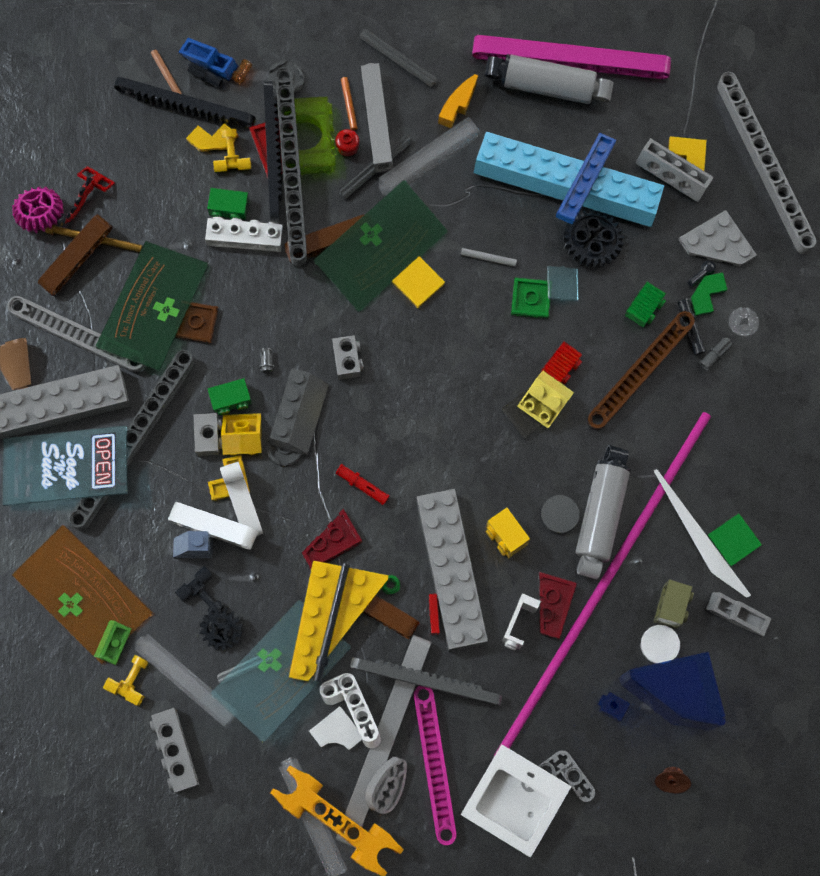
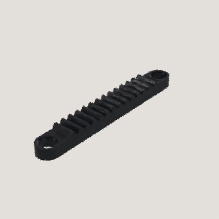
M117 77L113 86L115 90L136 97L137 101L143 99L144 103L150 101L151 105L157 103L158 107L164 105L165 109L170 106L172 111L177 108L179 113L184 110L186 115L191 112L193 117L198 114L200 119L205 116L207 121L212 118L214 123L219 120L221 125L226 122L228 127L233 124L249 129V127L254 126L256 121L255 116L247 112L123 77Z
M263 81L270 222L280 221L279 202L282 201L278 104L274 100L273 81Z

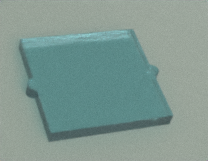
M548 266V299H559L562 302L565 300L577 301V268Z

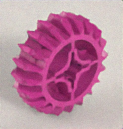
M40 186L37 189L31 187L30 191L24 190L23 195L18 194V199H14L12 215L16 224L23 230L27 229L29 233L33 230L36 233L39 230L45 232L46 228L52 229L53 224L57 225V220L63 214V203L60 196L53 189L49 190L47 187L42 189Z

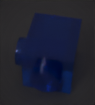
M608 692L606 695L602 694L597 705L600 706L599 712L620 722L630 703Z

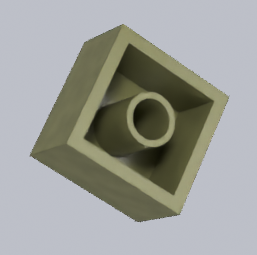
M668 580L662 588L654 623L666 625L674 629L686 623L689 614L686 608L688 604H691L694 595L691 592L692 586Z

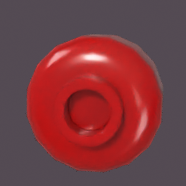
M344 129L337 134L335 139L337 151L343 156H352L358 151L359 137L355 131Z

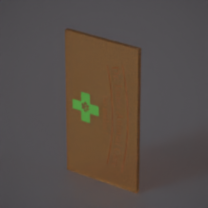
M64 525L60 526L12 574L93 656L110 620L132 628L130 636L152 614ZM95 657L101 664L105 662L104 660Z

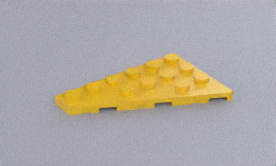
M313 561L289 678L309 682L315 674L317 667L315 663L317 656L320 655L342 566ZM349 568L328 656L367 608L382 586L388 581V575Z

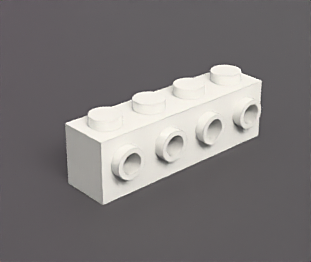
M213 217V219L208 218L205 240L207 246L281 252L283 225L278 222L261 223L258 220L246 222L237 218L224 220L221 217Z

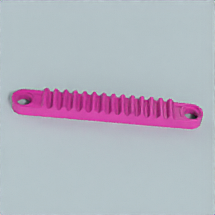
M418 686L414 691V701L436 838L440 844L450 845L456 839V828L434 693L430 688ZM422 689L429 692V698L425 701L420 700L418 697V692ZM448 829L452 832V838L449 841L441 839L440 834L442 830Z

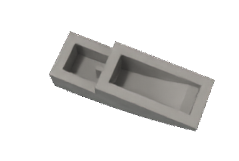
M720 592L712 593L705 609L730 623L760 636L765 635L771 621L770 617Z

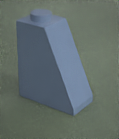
M187 531L174 538L173 558H212L213 538L209 531Z

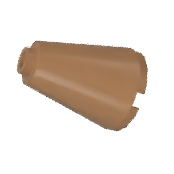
M26 338L8 341L0 346V370L12 390L28 388L31 385Z

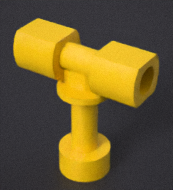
M236 129L221 130L222 138L226 137L228 156H224V160L213 161L214 172L228 171V169L238 168V170L252 169L251 158L239 159V155H235L233 137L237 136Z
M134 655L131 661L134 665L126 680H121L118 683L108 677L103 689L115 695L119 694L125 697V700L139 707L145 696L134 691L135 686L132 684L141 667L146 668L148 661Z

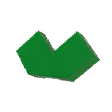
M723 273L705 276L690 298L693 313L696 316L713 313L710 295L727 292Z

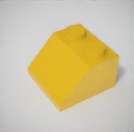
M261 413L223 415L221 430L223 455H254L262 453Z

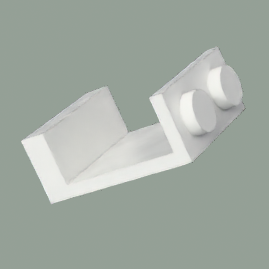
M522 593L502 640L505 643V647L511 650L522 647L524 641L510 636L520 608L535 614L541 601Z

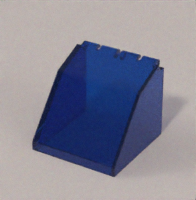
M709 652L630 669L619 677L621 686L670 724L712 730L726 723V720L723 718L725 713Z

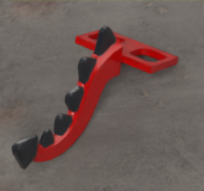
M85 167L77 173V176L86 182L80 188L79 195L74 201L75 205L71 207V212L60 218L58 224L62 227L78 214L87 196L94 190V186L106 192L115 185V182L92 168ZM85 171H89L90 173L94 174V176L86 177L82 173H84ZM104 180L110 185L103 187L98 182Z

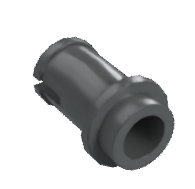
M260 349L261 365L259 369H261L262 373L273 372L272 349Z

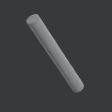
M462 248L461 251L463 256L514 267L517 259Z

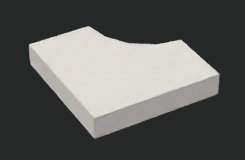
M340 706L309 731L321 747L330 743H338L350 750L362 740L357 727Z

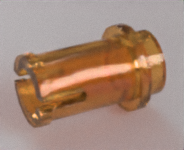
M242 59L237 70L233 71L232 79L239 84L246 80L245 76L250 68H252V64L248 60Z

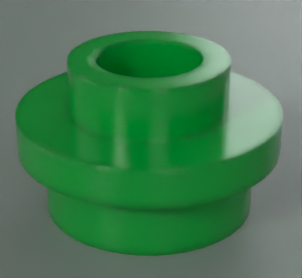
M388 575V581H386L381 589L384 593L393 595L400 589V581L396 576ZM393 582L394 587L391 589L388 588L387 583Z

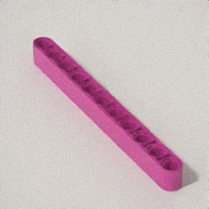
M485 35L475 36L473 42L472 56L477 59L488 60V57L492 56L506 60L507 54L595 72L656 79H667L670 77L671 58L666 55Z

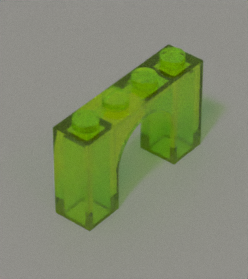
M328 96L295 98L296 123H311L322 132V138L315 147L308 150H298L300 175L332 173V166H336L335 155L331 153V149L335 148L334 137H330V131H334L333 120H329V114H332V103H328ZM289 111L284 112L285 116L291 114ZM295 164L287 165V167L290 169L296 166Z

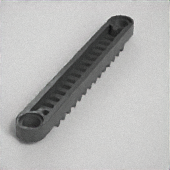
M352 658L350 668L489 704L501 706L502 695L484 691L481 685H474L473 683H466L457 679L452 680L451 678L436 676V674L421 672V670H414L413 668L406 669V666L391 665V662L383 663V660H377L375 663L358 658Z

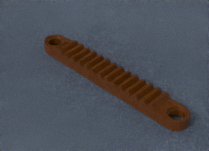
M680 312L591 411L588 416V424L591 428L599 430L605 427L692 329L695 319L690 312ZM687 317L690 320V324L682 326L679 319ZM600 415L603 418V422L596 425L592 422V417Z

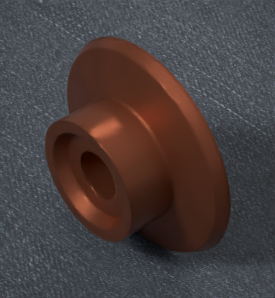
M668 767L656 777L655 785L664 792L676 794L687 791L691 787V781L688 776L683 774L681 769Z

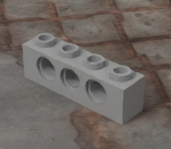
M651 138L635 162L697 202L714 178Z
M171 708L151 715L152 721H150L152 732L157 733L158 740H155L158 751H162L164 756L161 762L164 771L168 770L170 776L167 779L170 790L174 789V793H179L200 786L177 709ZM170 726L173 729L172 735L164 737V728ZM175 745L178 747L179 752L176 756L171 757L169 755V748ZM177 765L184 766L185 770L181 776H177L174 772Z

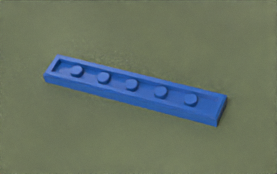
M602 133L598 134L557 211L556 218L573 225L616 143L615 139Z

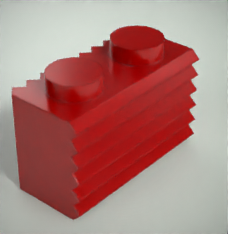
M564 341L541 372H546L565 385L571 378L569 373L572 369L577 370L581 365L582 361L580 359L582 354Z

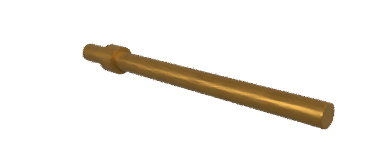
M54 224L52 229H45L47 234L54 235L56 233L74 238L80 233V231L59 227ZM108 237L101 242V244L141 252L143 245Z

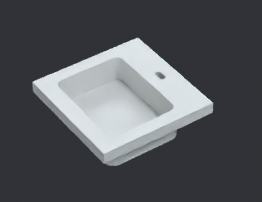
M501 744L461 815L531 857L572 786ZM531 772L534 774V778L528 776L527 773ZM521 781L525 783L526 788L531 787L534 791H525L521 785Z

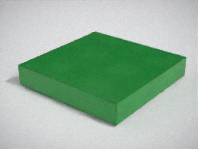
M514 278L511 315L548 319L552 281Z
M737 514L707 535L730 567L762 545L740 514Z

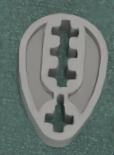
M392 757L378 769L371 779L365 796L366 803L371 810L386 814L397 805L406 780L407 763L404 759Z

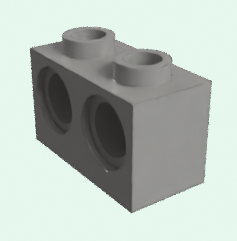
M355 335L333 338L332 343L338 380L361 377L360 371L364 369L362 359H358L357 353L361 352L360 342L355 341ZM349 345L352 349L345 352L342 350V347ZM352 363L355 367L352 370H347L345 365Z

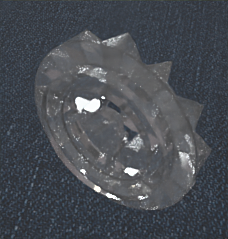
M740 307L731 313L729 326L739 336H750L757 330L759 318L756 312L749 309V307ZM740 317H742L743 319L749 317L747 321L749 325L743 324L739 326L741 322Z

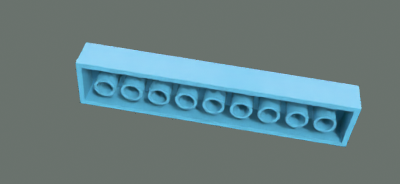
M486 132L476 159L474 173L564 200L584 161ZM603 167L583 207L651 227L657 213L664 185Z

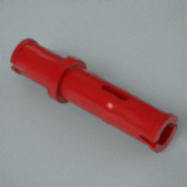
M341 464L335 473L348 481L350 486L354 485L383 506L390 497L389 494H386L362 478L360 473L353 472L344 464Z

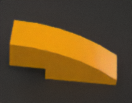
M474 74L451 94L439 114L438 124L452 128L457 114L465 115L478 82V75Z

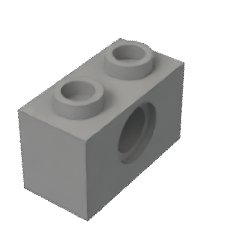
M217 413L194 414V441L197 456L220 455L222 440L221 437L219 438V430H222V419L218 418ZM212 431L214 434L211 438H205V432Z

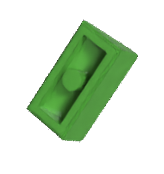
M110 620L94 657L116 665L132 628Z

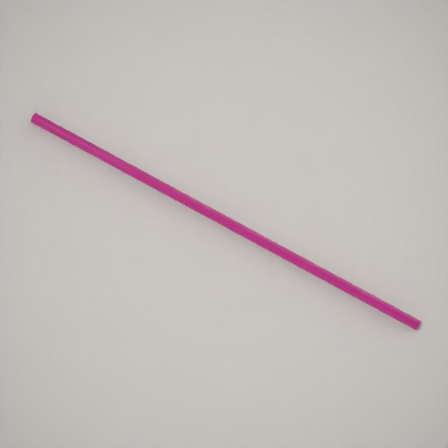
M702 413L663 478L669 486L709 422L711 416L708 413ZM661 483L656 488L501 744L510 749L664 496L665 490Z

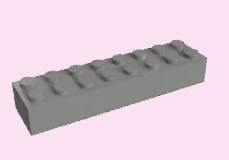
M116 365L0 394V439L130 407L120 366Z
M455 489L417 496L416 501L448 652L487 644V635Z

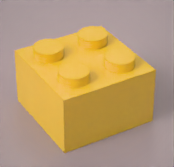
M505 508L487 522L486 534L491 540L495 539L498 543L497 549L502 556L506 555L509 559L528 545L530 538L508 508Z

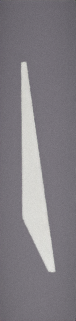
M657 469L654 470L711 573L745 597L751 596Z

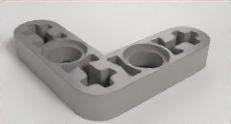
M558 751L539 765L540 768L549 766L553 776L560 773L568 785L572 786L571 789L580 801L589 802L594 798V787L568 752ZM559 754L561 756L565 755L567 757L565 760L566 764L561 763L556 767L559 770L556 772L554 766L549 761L553 760V763L559 760ZM575 770L579 773V780L577 782L569 780L568 774L570 771ZM531 772L527 774L531 778H534V774H532ZM582 780L585 781V784H582L585 789L589 788L591 790L589 798L581 796L583 791L580 787L577 790L574 787L580 784ZM521 781V785L525 791H534L531 787L526 788L525 783Z

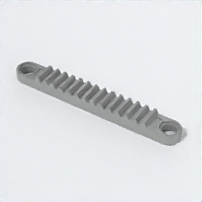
M14 296L8 301V309L12 315L37 328L39 327L50 334H54L56 337H60L77 347L79 346L132 372H139L145 367L143 355L123 344L23 297ZM16 302L23 303V307L19 311L13 310V305ZM138 357L141 360L140 364L135 367L130 365L131 359Z

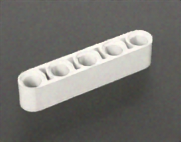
M175 502L168 521L193 531H209L213 538L251 550L258 534L257 530L249 526Z

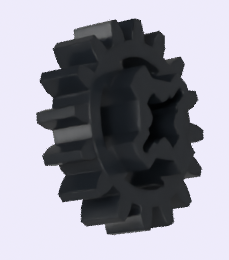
M217 607L216 612L211 609L208 615H204V621L200 623L202 629L199 633L205 634L202 640L209 641L208 647L213 644L215 645V650L221 646L222 650L225 651L227 645L233 648L234 643L239 642V637L243 633L240 630L243 624L238 623L240 617L235 618L234 611L228 613V608L221 611L220 607ZM211 621L212 629L209 631V623ZM232 627L234 629L233 636H231L232 633L230 631Z

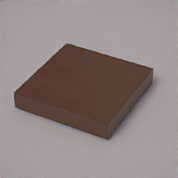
M181 300L173 335L174 338L211 344L219 308L217 306Z

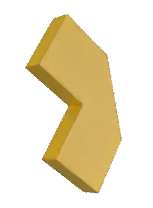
M224 123L211 136L198 125L186 140L200 152L218 149L227 150L226 137L222 138L221 130L231 128Z

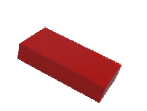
M429 594L431 636L439 635L437 594Z

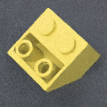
M542 371L517 407L549 428L574 392Z

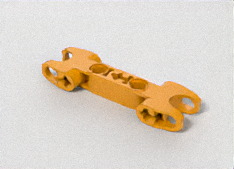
M289 766L286 771L296 780V790L292 794L286 795L273 788L270 794L287 812L297 819H300L303 813L307 811L356 848L350 857L364 869L380 876H386L387 872L377 862L378 852L383 848H388L395 853L401 854L404 849L388 832L375 823L368 832L317 795L323 787L319 781L311 775ZM317 804L325 806L326 812L323 815H318L314 809ZM332 810L331 816L334 818L339 816L341 818L340 823L342 824L341 826H333L334 821L328 818L326 821L323 818ZM350 828L358 830L359 834L356 839L348 837V830Z

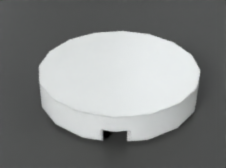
M656 625L644 632L640 648L648 661L655 664H666L677 656L680 650V640L672 628L666 625Z

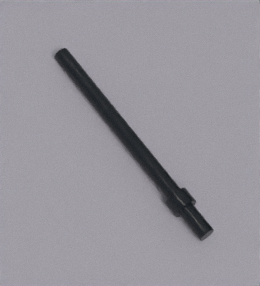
M342 564L320 655L317 656L315 663L317 667L314 681L321 682L324 668L328 664L329 659L327 656L350 567L347 564Z

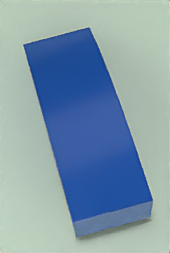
M187 38L179 51V54L205 69L209 68V71L228 81L238 68L234 58L219 53L214 47Z

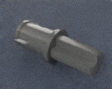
M723 338L699 362L701 367L708 371L717 360L722 359V355L732 346V342L728 338Z

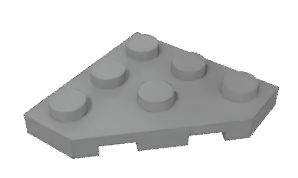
M726 210L678 239L688 255L706 257L709 260L721 263L722 261L732 263L734 266L741 267L757 256Z

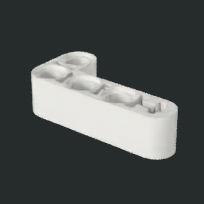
M239 462L220 467L238 522L257 530V536L263 534Z
M345 673L324 682L320 686V694L323 701L328 705H334L345 700L364 745L368 748H376L381 742V737L355 677L350 673ZM346 683H353L352 686L348 688L344 687ZM328 691H334L331 696H326ZM353 700H360L356 705L351 704ZM361 717H368L366 721L359 722ZM369 729L373 736V738L371 739L368 737L367 730Z

